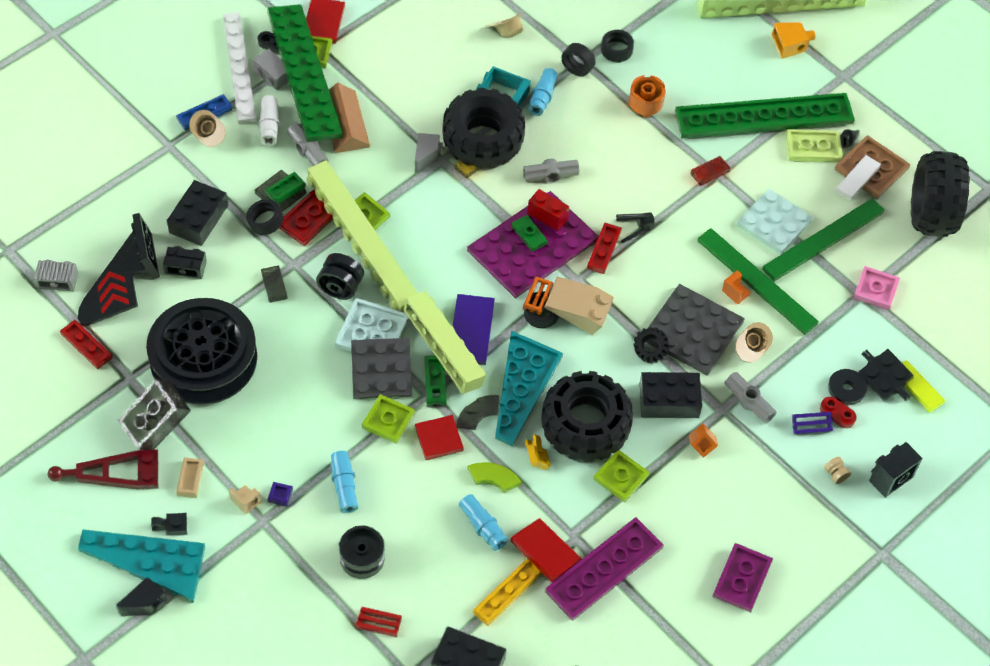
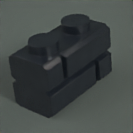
M181 246L167 247L166 256L163 261L164 273L202 279L207 263L206 253L197 248L189 250Z

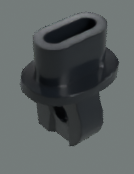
M844 130L841 134V146L843 148L851 147L855 140L858 139L860 130Z

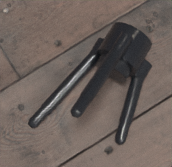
M652 212L616 215V221L636 220L638 227L643 228L622 239L621 243L650 231V227L655 224Z

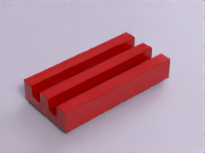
M361 606L356 628L397 637L402 615ZM362 621H368L378 625L394 627L395 629L392 630L384 627L362 623Z

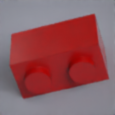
M538 189L528 200L527 214L558 231L568 220L569 206Z

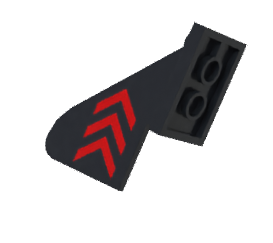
M140 213L132 215V233L84 297L78 309V320L82 325H91L138 307L133 275L145 272L146 274L149 273L153 280L160 278L152 232Z

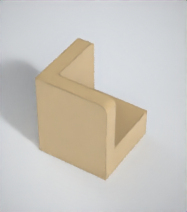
M245 485L237 492L233 488L229 489L230 499L245 514L261 503L260 492L256 488L250 490Z

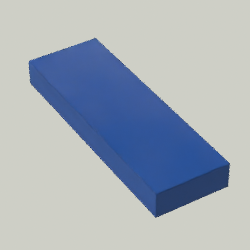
M222 94L176 115V118L186 131L190 129V119L197 111L208 110L217 117L233 109L226 96Z

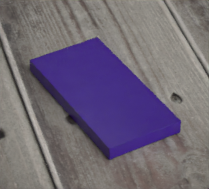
M457 294L453 319L454 330L458 337L464 341L469 352L474 355L476 362L479 365H486L495 298Z

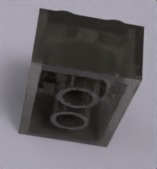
M156 379L118 419V422L138 450H153L188 415L191 409L169 381Z

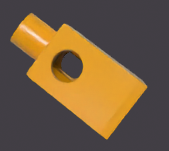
M801 22L774 23L772 37L783 59L805 52L809 41L815 40L814 30L805 31Z

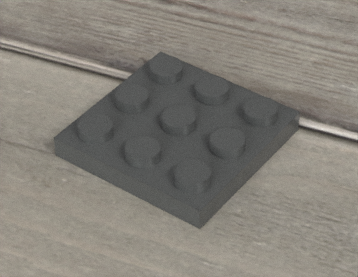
M409 338L351 340L353 399L378 398L380 394L386 397L412 396Z

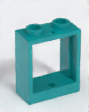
M492 66L490 71L485 73L483 82L477 86V88L489 90L493 82L517 90L512 99L521 107L530 92L531 80Z

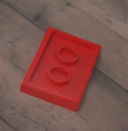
M310 1L306 21L311 36L330 38L332 43L336 44L345 9V1Z
M313 189L284 216L283 223L279 229L305 246L334 217L331 213H327L323 201L317 198Z
M540 518L513 535L510 539V542L552 583L582 560Z

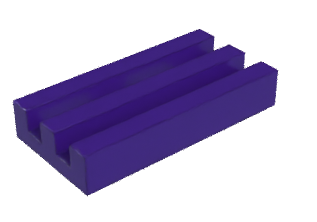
M832 412L792 414L793 434L833 431ZM826 416V420L797 422L796 419ZM827 424V428L797 430V426Z

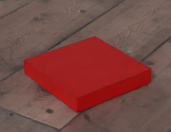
M453 415L415 424V430L425 461L464 451Z

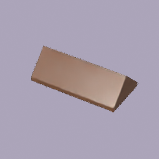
M337 82L329 89L342 130V138L331 139L334 152L340 153L369 148L370 143L356 91Z

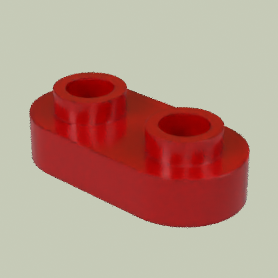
M826 397L822 400L820 411L832 412L831 419L834 423L845 429L854 426L857 416L852 409L834 397Z

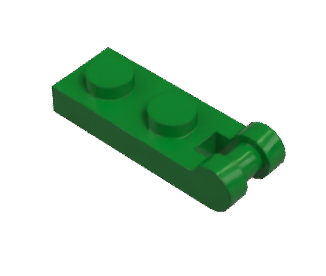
M425 356L426 406H433V404L446 406L445 369L436 356ZM433 393H440V396H433Z

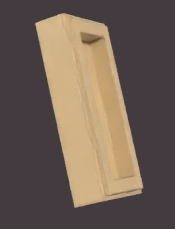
M184 457L176 491L177 496L197 498L204 459Z

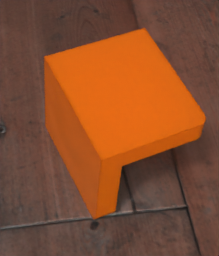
M738 270L724 280L722 291L736 304H740L751 293L741 284L742 274Z
M704 423L688 435L691 446L703 458L719 446L716 436Z

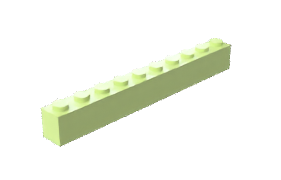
M326 160L308 168V177H306L308 185L315 189V194L319 200L323 201L327 213H331L334 217L335 225L342 229L345 240L350 241L354 253L360 256L364 268L369 269L372 280L379 284L380 291L384 297L389 299L391 308L405 313L403 308L406 298L418 294L329 162Z

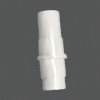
M271 95L262 98L261 114L258 122L260 141L265 146L276 144L280 127L277 112L278 100Z

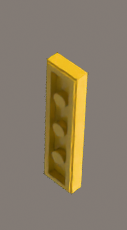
M526 559L473 610V614L488 627L543 573Z

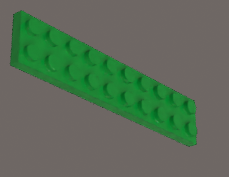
M302 5L267 7V14L306 141L342 138V130Z
M847 92L675 107L681 139L854 124L855 121Z

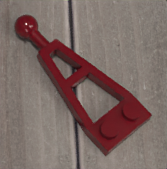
M158 449L136 450L77 463L76 469H62L59 466H52L49 468L47 476L53 482H58L63 477H76V482L138 490L159 489ZM138 460L137 480L109 477L110 465ZM103 467L102 476L83 474V471Z

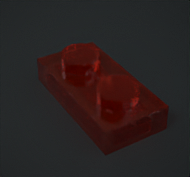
M718 156L691 169L690 174L702 186L729 173L730 166L721 156Z

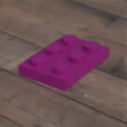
M734 543L712 597L751 613L773 558Z

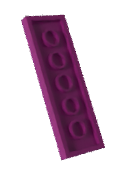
M635 517L546 587L545 593L574 621L661 551L664 544Z

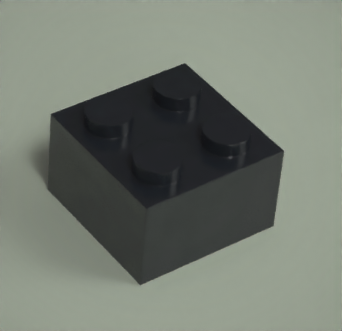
M907 442L902 445L897 444L890 450L888 455H881L875 461L876 466L871 470L872 475L869 482L886 498L914 478L923 458Z

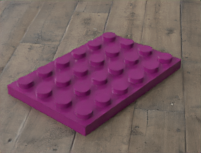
M551 190L547 192L549 195L560 200ZM526 206L467 246V252L516 299L531 288L535 277L545 279L597 242L599 236L570 208L568 220L556 231L527 214L528 206ZM528 215L548 240L547 245L534 252L530 251L511 227L512 222Z

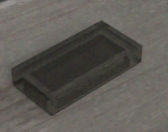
M279 265L261 269L269 303L288 299Z

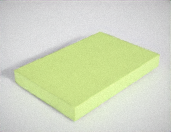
M787 129L786 138L789 161L839 163L843 159L840 131Z

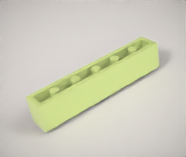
M426 291L407 297L403 311L461 393L465 394L482 387L486 377L484 369L476 362L474 355L466 348L464 341L458 337L454 327L448 323L444 313L438 309L433 298Z

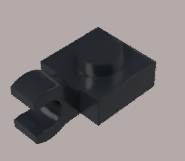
M187 512L166 513V519L151 517L152 531L166 530V535H187Z

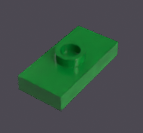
M293 172L265 189V194L279 204L305 188L306 183L296 172Z
M528 215L512 222L511 227L531 252L547 245L548 240Z

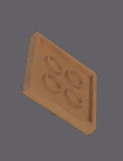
M867 135L836 164L834 170L847 177L865 155L874 159L881 166L862 189L876 199H879L910 168L911 164Z

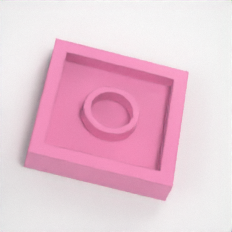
M864 266L853 298L890 310L900 277Z

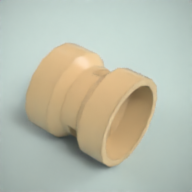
M839 456L831 459L824 466L827 473L832 475V480L835 484L844 482L852 474L849 468L843 465L844 462Z

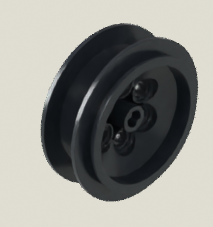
M194 298L171 306L155 320L147 337V356L155 382L167 395L187 404L208 405L229 399L249 383L257 366L256 338L250 320L239 308L220 299Z

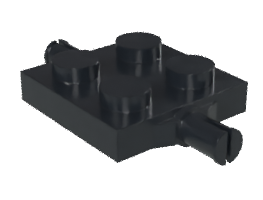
M868 349L865 352L863 351L861 355L868 363L858 373L864 377L866 383L883 401L895 394H899L904 401H907V398L909 400L911 395H909L904 387L914 378V375L889 349L875 357Z

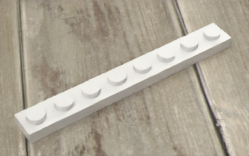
M240 12L223 14L238 124L256 123Z

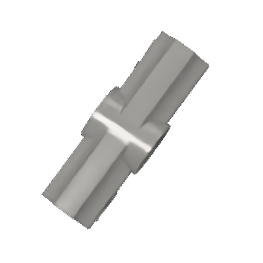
M295 122L287 129V134L296 144V148L302 157H306L312 166L326 160L328 161V158L320 149L318 141H306L301 123Z
M547 159L542 164L523 166L524 180L526 182L546 180L549 183H553L561 177L576 176L580 172L579 163L576 159L559 162L556 159Z
M733 372L725 380L724 384L741 400V406L746 410H751L763 424H767L776 416L777 411L761 396L759 388L750 385L738 372Z

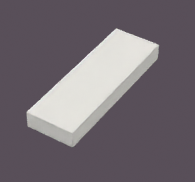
M865 155L839 184L835 192L851 201L877 172L881 164Z

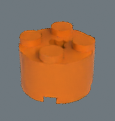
M641 75L632 81L628 105L636 113L649 118L663 108L666 93L665 84L656 76L644 77L645 75Z

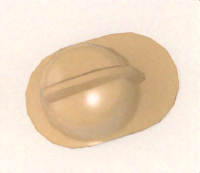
M523 12L511 18L490 23L484 27L494 26L500 35L507 38L514 37L523 32L520 15Z
M200 110L193 114L189 124L193 135L207 147H215L222 143L226 134L223 123L208 110Z
M761 322L749 325L736 340L735 348L739 358L748 363L757 361L772 344L773 335L770 328Z

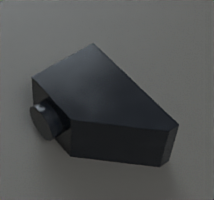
M146 577L117 603L116 607L121 616L152 615L165 606L167 599L165 592L149 577Z

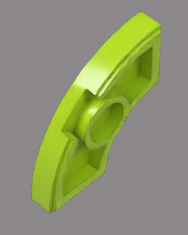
M480 462L468 465L467 467L476 485L483 483L492 484L503 493L521 486V481L516 474L502 465Z

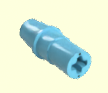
M545 68L536 87L532 90L528 111L534 116H541L552 99L553 87L558 76L554 69Z
M344 450L336 451L330 455L333 473L331 478L338 494L341 512L351 513L358 510L354 482L355 472L352 471L348 452Z
M473 494L462 498L459 502V507L476 529V534L481 536L494 551L503 548L507 544L508 538L497 524V519L492 517L482 507Z

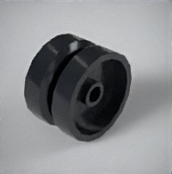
M332 253L327 256L322 269L316 277V283L322 291L331 297L341 300L352 299L364 277V269L360 263L350 256L342 253Z
M361 525L348 529L341 536L339 553L340 565L344 572L354 578L366 579L376 575L382 569L385 562L384 539L380 532L373 527Z

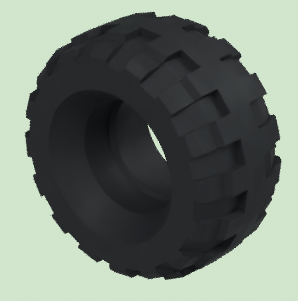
M477 88V90L473 91L470 89L464 91L462 96L458 95L450 102L449 107L446 108L442 124L443 141L449 153L456 160L460 159L462 164L468 167L470 165L475 166V169H483V167L497 168L499 164L504 165L508 163L520 151L525 135V117L522 115L520 106L508 94H502L499 90L493 88L492 90ZM486 126L496 130L498 133L493 135H477L470 132V130L475 127Z
M933 151L921 156L914 174L911 196V222L916 231H920L923 235L947 237L949 234H956L960 230L967 210L970 183L969 166L965 158L956 153Z
M582 371L573 372L570 377L566 375L559 379L548 390L542 407V428L544 429V436L547 441L553 444L554 449L561 455L566 454L569 459L577 461V459H583L585 462H594L595 459L604 460L611 457L612 453L620 450L628 439L633 421L632 402L628 395H626V390L619 383L615 384L613 382L614 379L606 374L604 376L598 375L596 371H589V373H582ZM589 404L599 408L604 413L605 418L596 423H583L575 419L571 415L570 410L578 405Z

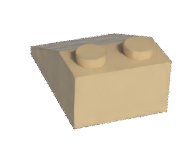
M558 276L544 308L593 335L603 326L614 297L598 287Z

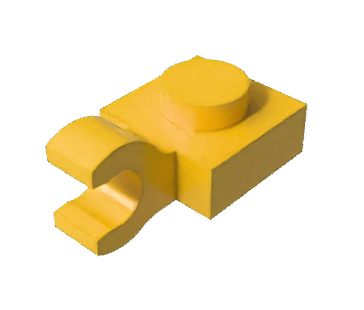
M534 434L533 442L528 439L525 440L530 456L529 460L532 466L546 470L551 467L547 450L542 448L541 437Z

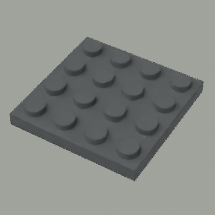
M679 283L649 327H656L667 336L669 340L668 355L708 376L743 325L745 318ZM649 338L645 341L658 349L659 342L655 338Z

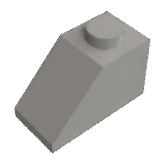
M418 133L415 155L416 173H419L438 160V155L443 150V142H440V135Z

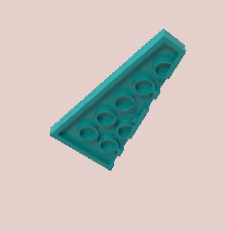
M511 331L495 433L496 440L512 447L563 358L562 352L514 331Z
M82 529L78 545L79 552L99 561L103 560L112 564L113 567L119 570L121 568L139 579L144 580L146 577H149L157 586L163 587L175 595H181L194 603L206 548L205 543Z

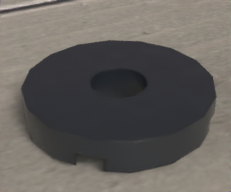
M840 369L834 372L829 379V394L843 404H857L866 395V380L855 370ZM848 384L852 389L846 390L843 385Z

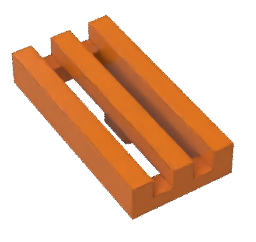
M535 277L523 304V310L530 309V312L534 313L536 311L538 315H541L553 287V282ZM538 282H540L541 285L531 305L529 304ZM546 284L548 285L547 289L544 293V296L541 300L539 307H537V303Z

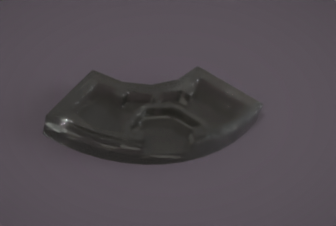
M500 395L479 397L476 401L466 406L458 417L457 428L476 430L482 419L498 415Z

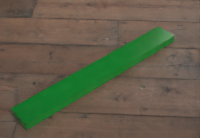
M871 198L763 265L762 270L775 282L876 219L885 210Z
M712 228L698 237L697 241L733 273L738 270L742 274L741 280L804 335L818 325L819 321Z

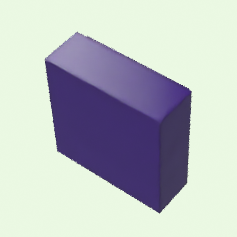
M273 482L267 499L268 502L287 507L293 486Z

